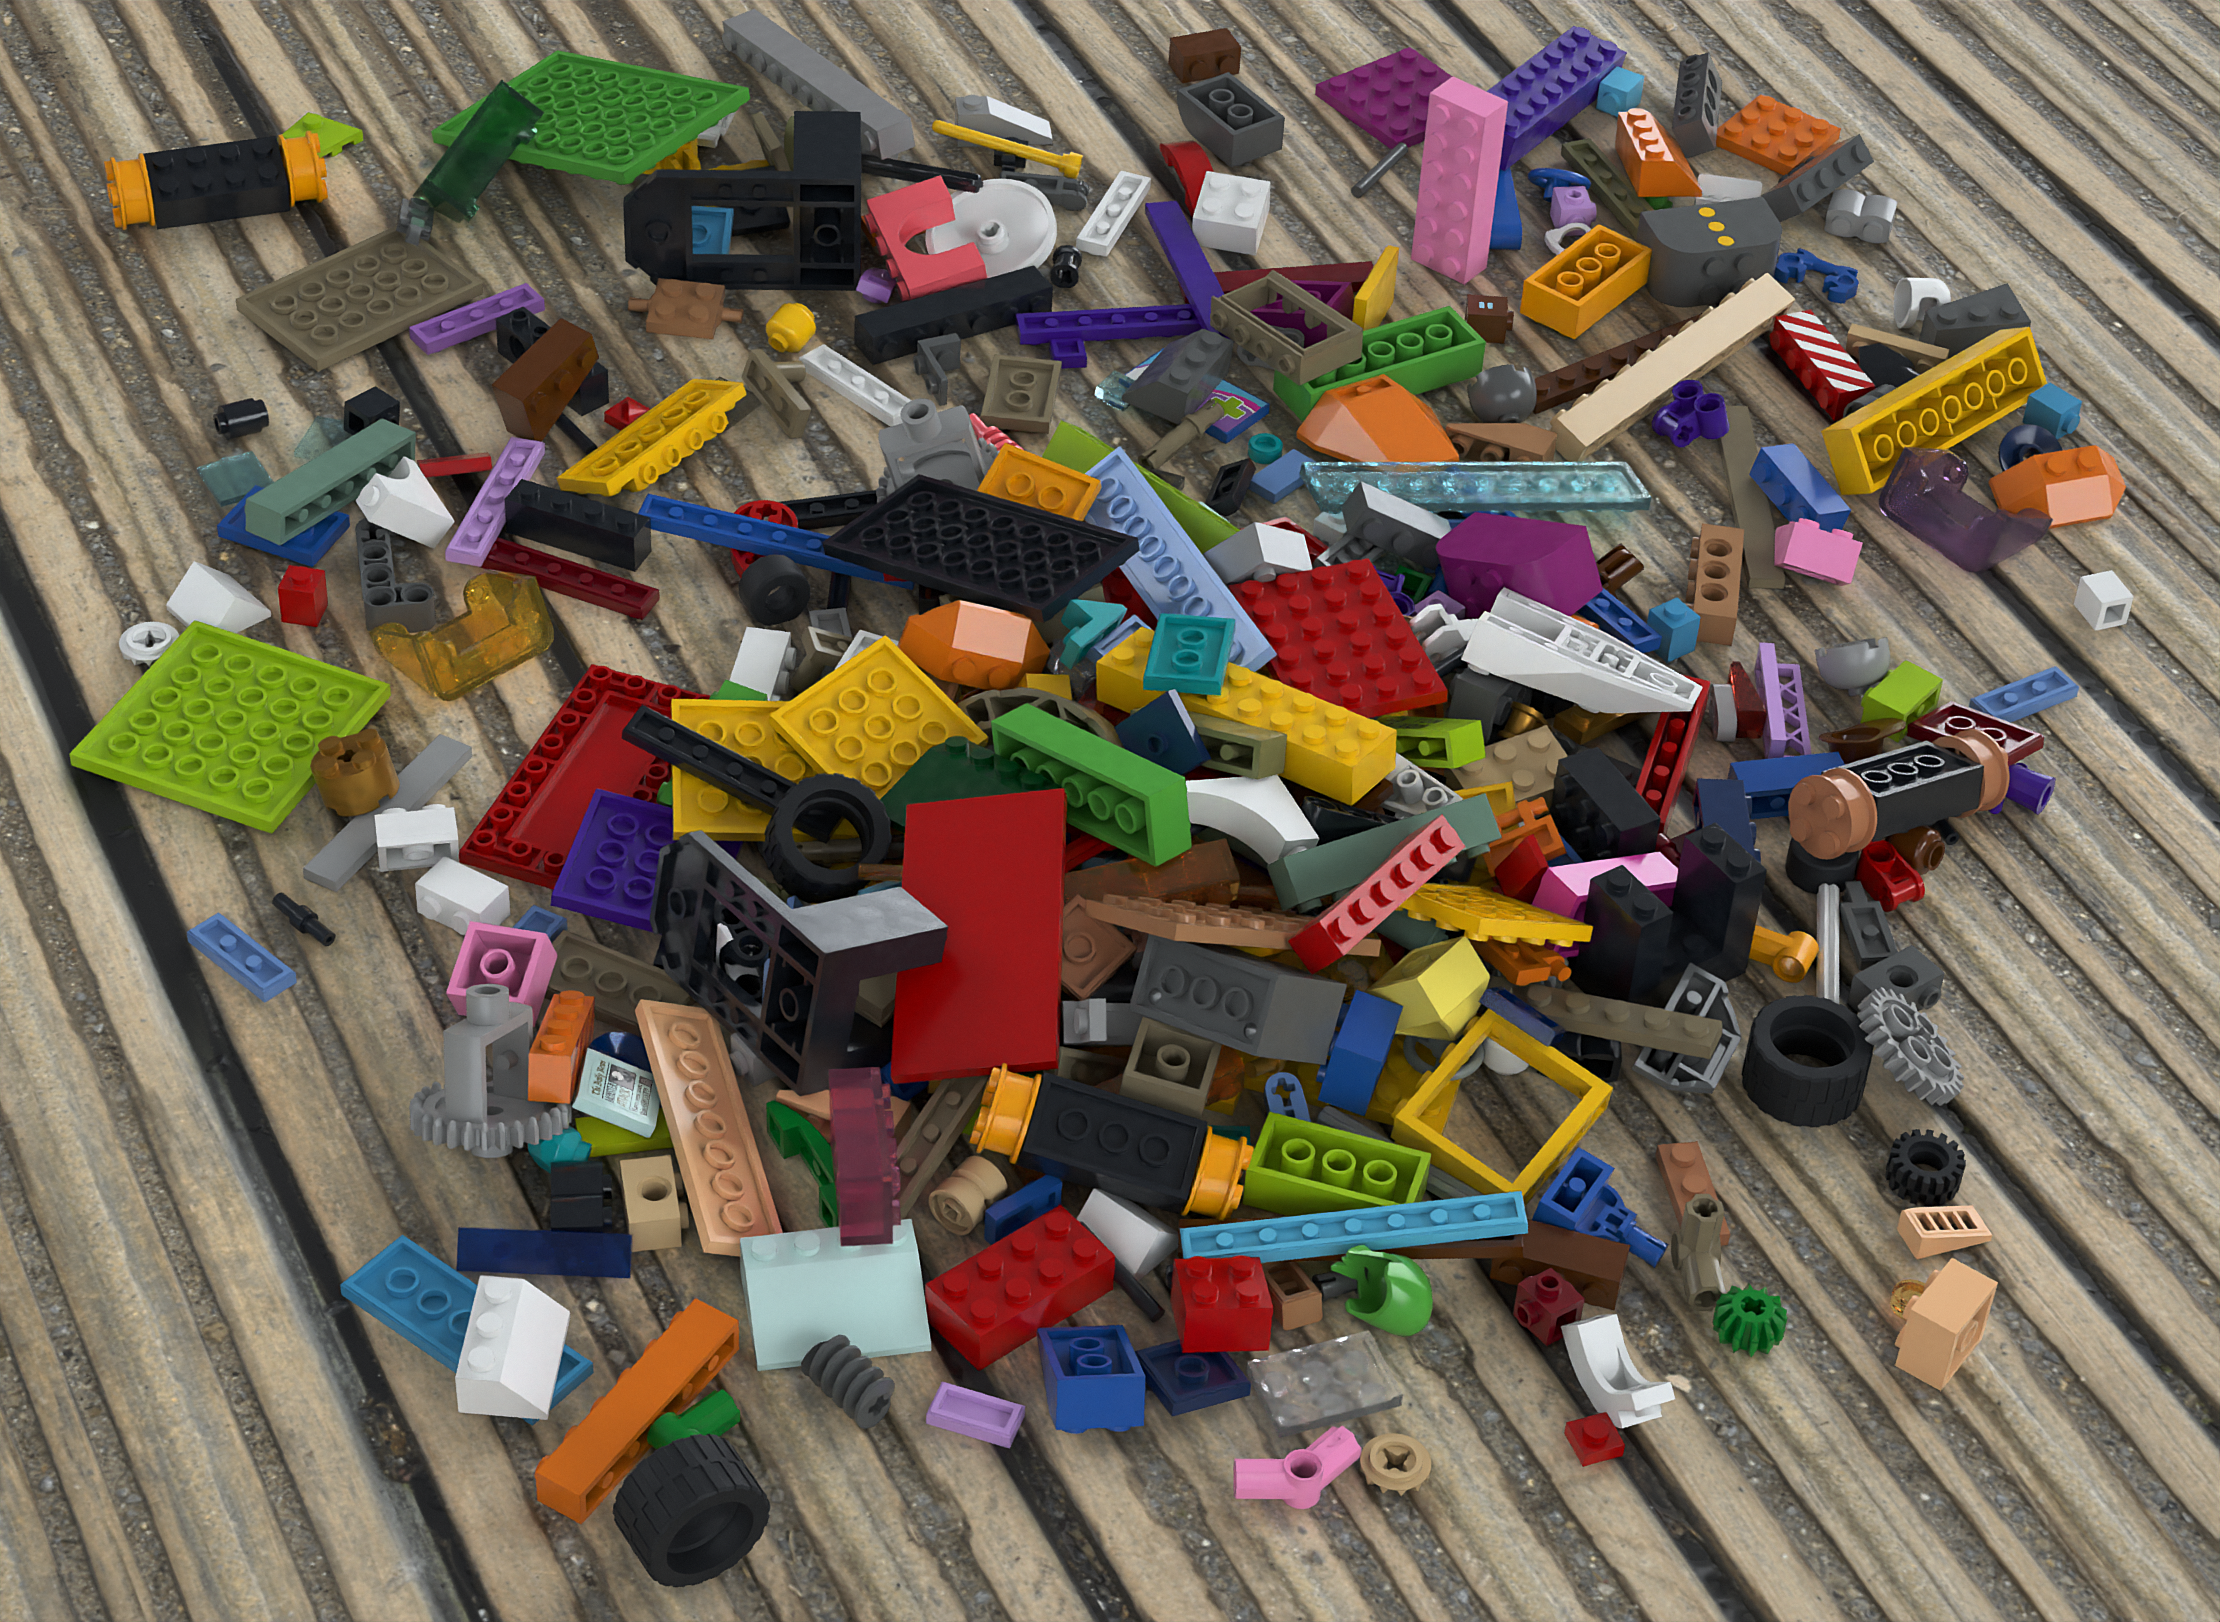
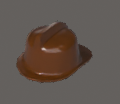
M1896 718L1871 720L1840 731L1823 733L1819 735V740L1828 742L1829 751L1839 752L1844 764H1849L1880 755L1884 738L1903 730L1906 722Z

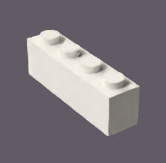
M746 627L729 681L767 694L768 701H782L780 694H786L789 685V672L787 671L794 670L796 662V648H791V632Z

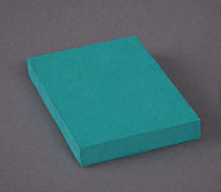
M1159 614L1143 677V690L1170 691L1176 689L1179 693L1221 696L1235 634V619Z

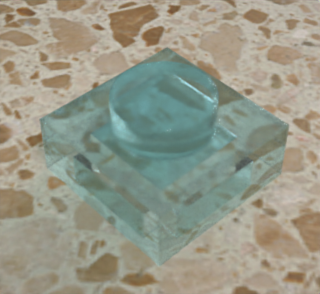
M1114 370L1096 386L1095 398L1124 411L1131 404L1122 401V395L1135 380Z

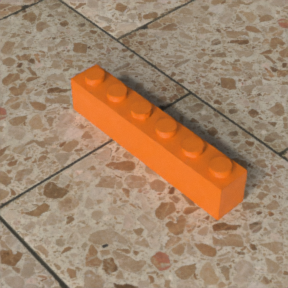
M696 1298L684 1311L677 1312L667 1330L658 1339H653L649 1342L643 1356L632 1368L628 1367L620 1374L616 1385L605 1397L601 1396L594 1402L590 1413L578 1426L574 1425L568 1430L562 1444L551 1455H546L539 1462L534 1475L536 1479L537 1501L582 1525L652 1447L647 1442V1435L654 1422L667 1412H674L680 1415L739 1350V1320Z

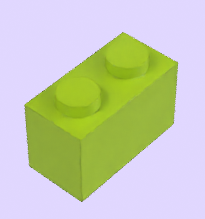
M1907 660L1903 661L1895 670L1890 669L1875 688L1870 687L1865 692L1861 701V707L1864 709L1860 723L1883 718L1902 719L1906 722L1905 728L1888 737L1899 743L1907 735L1909 723L1932 712L1937 707L1943 679Z

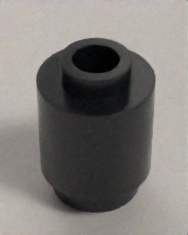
M253 398L220 405L218 406L217 414L213 415L217 433L219 435L224 434L227 440L262 431L263 427L269 426L267 408L261 399L254 400Z

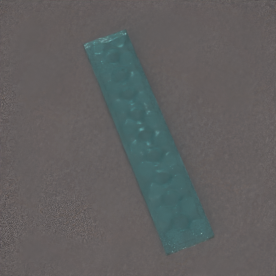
M1626 461L1302 462L1299 473L1320 511L1329 514H1339L1342 512V505L1360 481L1434 514L1440 511H1458L1461 513H1471L1473 511H1491L1494 513H1504L1505 511H1524L1528 513L1557 511L1567 513L1575 510H1587L1598 513L1603 510H1620L1623 512H1633L1634 510H1649L1652 497Z

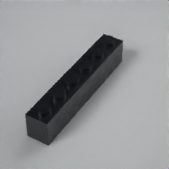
M1033 265L855 316L854 344L872 365L917 353L918 340L956 333L959 339L963 340L1015 325L1016 314L1052 312L1053 286Z

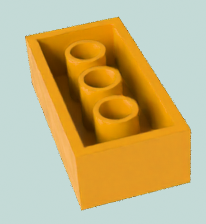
M1598 224L1524 280L1520 313L1575 340L1647 283L1652 249Z

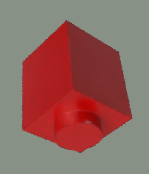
M288 566L278 586L281 622L318 627L328 606L325 570L305 566Z

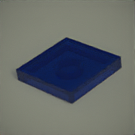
M1501 986L1486 989L1478 1001L1547 1047L1558 1044L1566 1033V1028Z

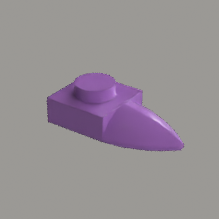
M868 269L861 276L856 291L863 293L862 297L870 302L881 303L883 301L887 303L894 291L896 279H892L889 272L885 269Z

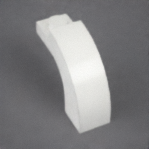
M1617 1314L1597 1315L1561 1326L1576 1376L1598 1413L1607 1412L1614 1426L1618 1428H1625L1662 1417L1660 1404L1675 1399L1671 1382H1650L1640 1375L1627 1352Z

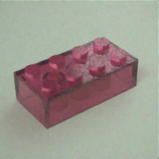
M880 1067L829 1070L830 1141L841 1247L893 1244V1226L901 1225L900 1200H892V1197H897L898 1192L901 1190L899 1166H894V1164H897L896 1138H891V1136H894L893 1111H885V1109H891L890 1084H882Z

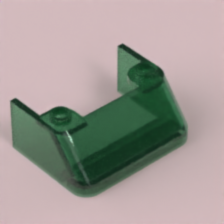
M501 80L412 196L428 202L429 206L433 207L435 211L457 223H460L463 219L469 222L480 208L476 204L479 196L521 142L527 146L538 131L534 125L544 112Z

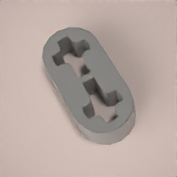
M1711 684L1708 708L1713 739L1720 742H1734L1737 731V714L1731 684Z

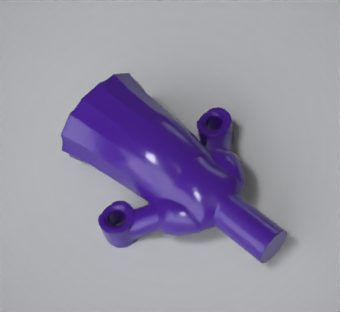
M2016 763L2009 766L2010 780L2005 797L2039 815L2051 798L2056 778L2032 771L2024 763ZM2004 799L1997 807L1988 811L1992 814L2001 812Z

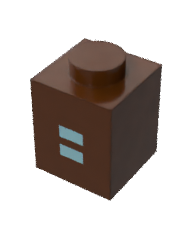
M1467 294L1464 320L1486 343L1504 344L1506 331H1512L1514 311L1508 310L1507 297Z

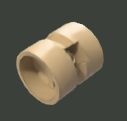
M970 1156L930 1194L929 1207L936 1220L945 1229L958 1235L969 1234L983 1220L985 1210L994 1202L1005 1198L1008 1186L1005 1177L992 1162L980 1156Z

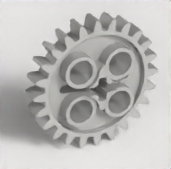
M1883 987L1879 990L1875 989L1861 1001L1862 1003L1858 1005L1860 1012L1857 1016L1863 1021L1859 1025L1860 1028L1869 1034L1865 1040L1874 1045L1876 1048L1873 1051L1874 1055L1882 1057L1884 1060L1883 1067L1893 1073L1897 1082L1900 1080L1904 1081L1908 1092L1914 1089L1920 1100L1926 1097L1931 1105L1935 1102L1939 1106L1944 1103L1947 1104L1961 1092L1960 1090L1964 1087L1961 1082L1964 1076L1958 1070L1962 1066L1952 1058L1956 1053L1946 1046L1947 1038L1937 1033L1938 1026L1931 1023L1925 1012H1918L1914 1002L1907 1004L1901 993L1896 996L1892 989L1885 991Z

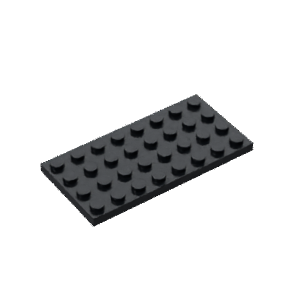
M920 474L822 542L825 555L882 572L898 579L914 582L924 587L943 591L953 596L975 601L979 604L1023 614L1029 619L1042 623L1052 619L1055 614L1068 605L1069 601L1078 599L1080 595L1101 582L1109 573L1123 565L1129 558L1140 551L1137 537Z

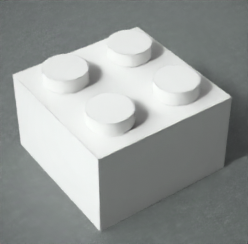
M1207 171L1192 224V231L1199 245L1256 256L1270 207V181Z

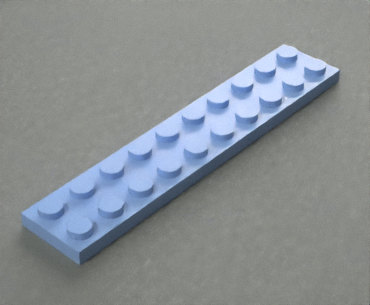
M1121 446L1085 473L1100 480L1102 488L1084 519L1089 524L1138 538L1140 551L1119 567L1157 620L1161 613L1235 619V634L1228 662L1248 668L1253 672H1256L1277 655L1276 651Z

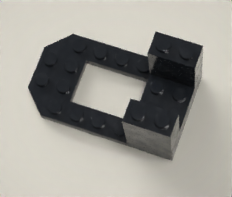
M794 111L793 171L657 169L624 197L625 261L633 268L637 269L639 267L650 276V281L656 286L658 279L661 278L725 285V290L856 291L861 278V112ZM692 206L793 207L794 255L693 254Z
M1545 814L1539 818H1536V820L1543 818L1549 814ZM1715 822L1685 836L1676 888L1674 890L1672 906L1667 907L1623 865L1591 878L1584 923L1593 926L1590 942L1580 941L1578 956L1567 957L1569 961L1568 967L1571 969L1569 979L1588 995L1664 1009L1689 963L1698 966L1724 982L1746 973L1767 869ZM1557 828L1558 833L1572 847V849L1578 854V856L1584 862H1588L1580 852L1576 851L1573 848L1570 840L1565 836V834L1559 828Z
M702 830L686 833L679 837L680 840L676 843H671L661 848L649 919L654 935H662L667 954L661 956L665 973L731 1034L735 1033L759 1060L799 1096L878 1078L876 1072L891 1062L894 1016L881 1028L855 1012L860 980L942 962L948 926L902 887L791 909ZM716 900L721 902L772 948L762 1005L707 956Z

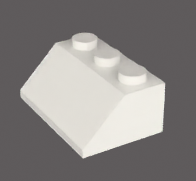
M480 1275L455 1376L458 1412L548 1420L569 1326L570 1311L525 1279Z

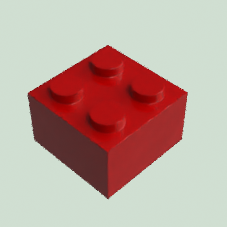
M1238 1255L1232 1258H1205L1194 1256L1188 1259H1174L1170 1302L1182 1353L1269 1351L1273 1305L1260 1257Z

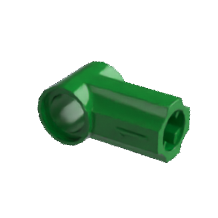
M723 1389L720 1391L714 1390L680 1415L674 1412H667L660 1416L651 1426L647 1435V1442L657 1450L662 1446L664 1447L672 1443L674 1440L687 1438L690 1435L712 1434L719 1437L740 1422V1410L726 1391Z

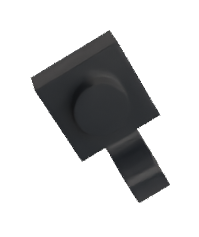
M1015 137L1004 138L1028 146L1029 142ZM997 150L994 151V166H1002V171L1015 172L1016 167H1026L1027 159Z

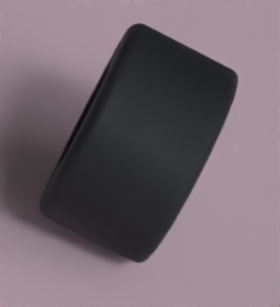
M772 554L759 558L744 571L738 584L739 596L754 619L765 626L776 625L797 618L807 607L811 596L810 584L795 562L784 555ZM779 587L777 591L769 595L772 590Z
M1792 837L1785 863L1786 873L1792 883L1805 892L1817 895L1819 886L1823 883L1827 885L1835 884L1840 892H1843L1846 888L1845 882H1852L1854 878L1859 851L1845 852L1833 859H1819L1808 853Z

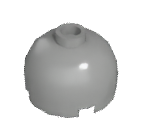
M1887 637L1878 639V645H1876L1875 638L1836 644L1834 648L1826 649L1827 654L1824 647L1815 649L1816 662L1822 678L1835 689H1847L1849 696L1865 694L1870 685L1880 682L1885 677L1890 665V650Z

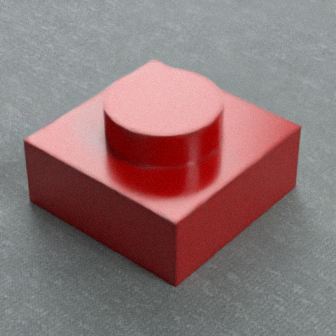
M1607 1412L1566 1422L1564 1434L1583 1467L1623 1456L1625 1443Z

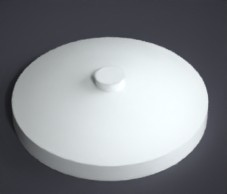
M1012 179L982 181L983 188H980L978 193L957 190L951 194L955 220L926 230L925 241L929 255L942 253L974 242L985 263L987 278L1033 265L1036 268L1040 267L1051 253L1057 237L1055 215L1046 196L1035 187Z

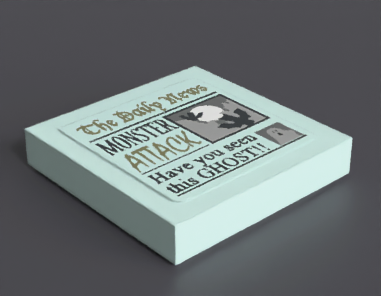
M587 1048L583 1055L572 1107L650 1138L656 1127L660 1098L653 1074Z

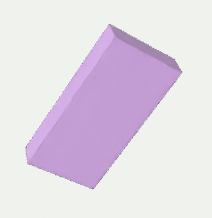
M941 1382L926 1413V1424L1010 1449L1024 1419L1025 1406Z

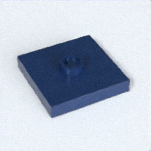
M1176 689L1165 692L1114 727L1125 750L1183 777L1211 759Z
M1180 1339L1135 1351L1146 1376L1145 1382L1172 1417L1250 1396L1251 1382L1227 1352L1182 1353Z

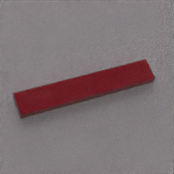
M1372 261L1214 272L1224 294L1266 277L1271 270H1275L1288 280L1351 282L1353 292H1357L1374 266ZM1178 281L1184 303L1190 304Z
M498 537L480 567L643 620L660 600L659 589Z

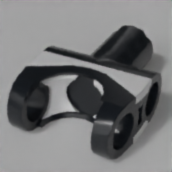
M716 900L711 924L712 933L708 942L712 947V961L742 988H756L758 993L751 996L757 1002L762 1003L764 976L759 966L763 965L768 959L769 945L721 902ZM756 947L761 949V952L757 955Z

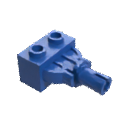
M1578 1147L1539 1201L1532 1220L1631 1245L1629 1252L1655 1268L1669 1244L1653 1237L1636 1226L1637 1222L1635 1219L1637 1214L1627 1209L1618 1192L1608 1185L1615 1168Z

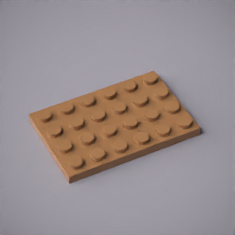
M1104 894L1103 901L1087 900L1084 915L1174 941L1293 950L1288 940L1316 917L1295 914L1296 912L1292 910L1282 911L1279 908H1272L1271 912L1263 911L1262 908L1239 905L1238 909H1233L1228 905L1208 902L1205 903V906H1197L1196 903L1190 901L1172 900V903H1162L1160 899L1138 897L1137 901L1128 900V897L1113 894ZM1365 936L1346 954L1379 957L1381 940Z

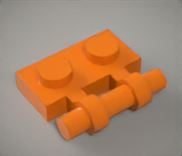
M1543 797L1528 802L1527 799L1516 803L1517 808L1498 816L1493 813L1502 838L1488 844L1490 852L1482 854L1494 884L1496 883L1494 869L1529 835L1534 834L1546 861L1567 853L1551 814L1538 820L1535 819V816L1549 811ZM1524 821V826L1503 834L1502 830Z
M1489 936L1487 942L1470 939L1474 950L1486 962L1499 970L1512 984L1526 986L1534 982L1547 981L1548 977L1553 976L1559 981H1565L1571 975V969L1565 965L1564 958L1555 950H1548L1544 945L1521 941L1520 937H1517L1516 943L1498 941L1493 939L1492 936Z

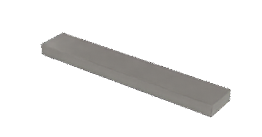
M439 734L397 775L400 786L396 795L389 799L387 794L378 801L379 808L362 815H357L303 868L304 879L337 892L378 851L374 815L382 814L384 810L390 808H403L406 812L418 811L472 758V747Z

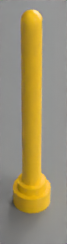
M936 120L932 123V130L936 133L1059 168L1058 172L1064 173V177L1070 179H1077L1083 155L1070 152V154L1063 153V156L941 120Z

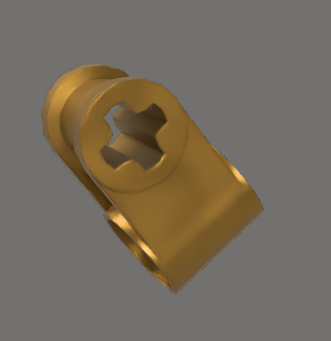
M1512 701L1510 706L1512 709L1511 715L1504 730H1499L1497 737L1506 740L1546 725L1552 732V725L1543 718V714L1522 703Z

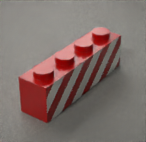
M1811 310L1775 317L1773 331L1770 333L1772 348L1777 351L1786 362L1788 368L1796 374L1804 387L1811 392L1820 406L1826 410L1834 421L1843 419L1844 408L1848 403L1875 389L1873 382Z

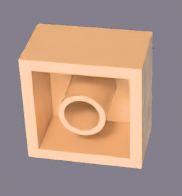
M1951 1258L1941 1271L1935 1269L1926 1281L1923 1294L1920 1297L1913 1295L1904 1309L1902 1317L1907 1322L1901 1329L1895 1342V1346L1900 1348L1895 1366L1941 1391L1982 1340L1998 1282L1954 1258Z

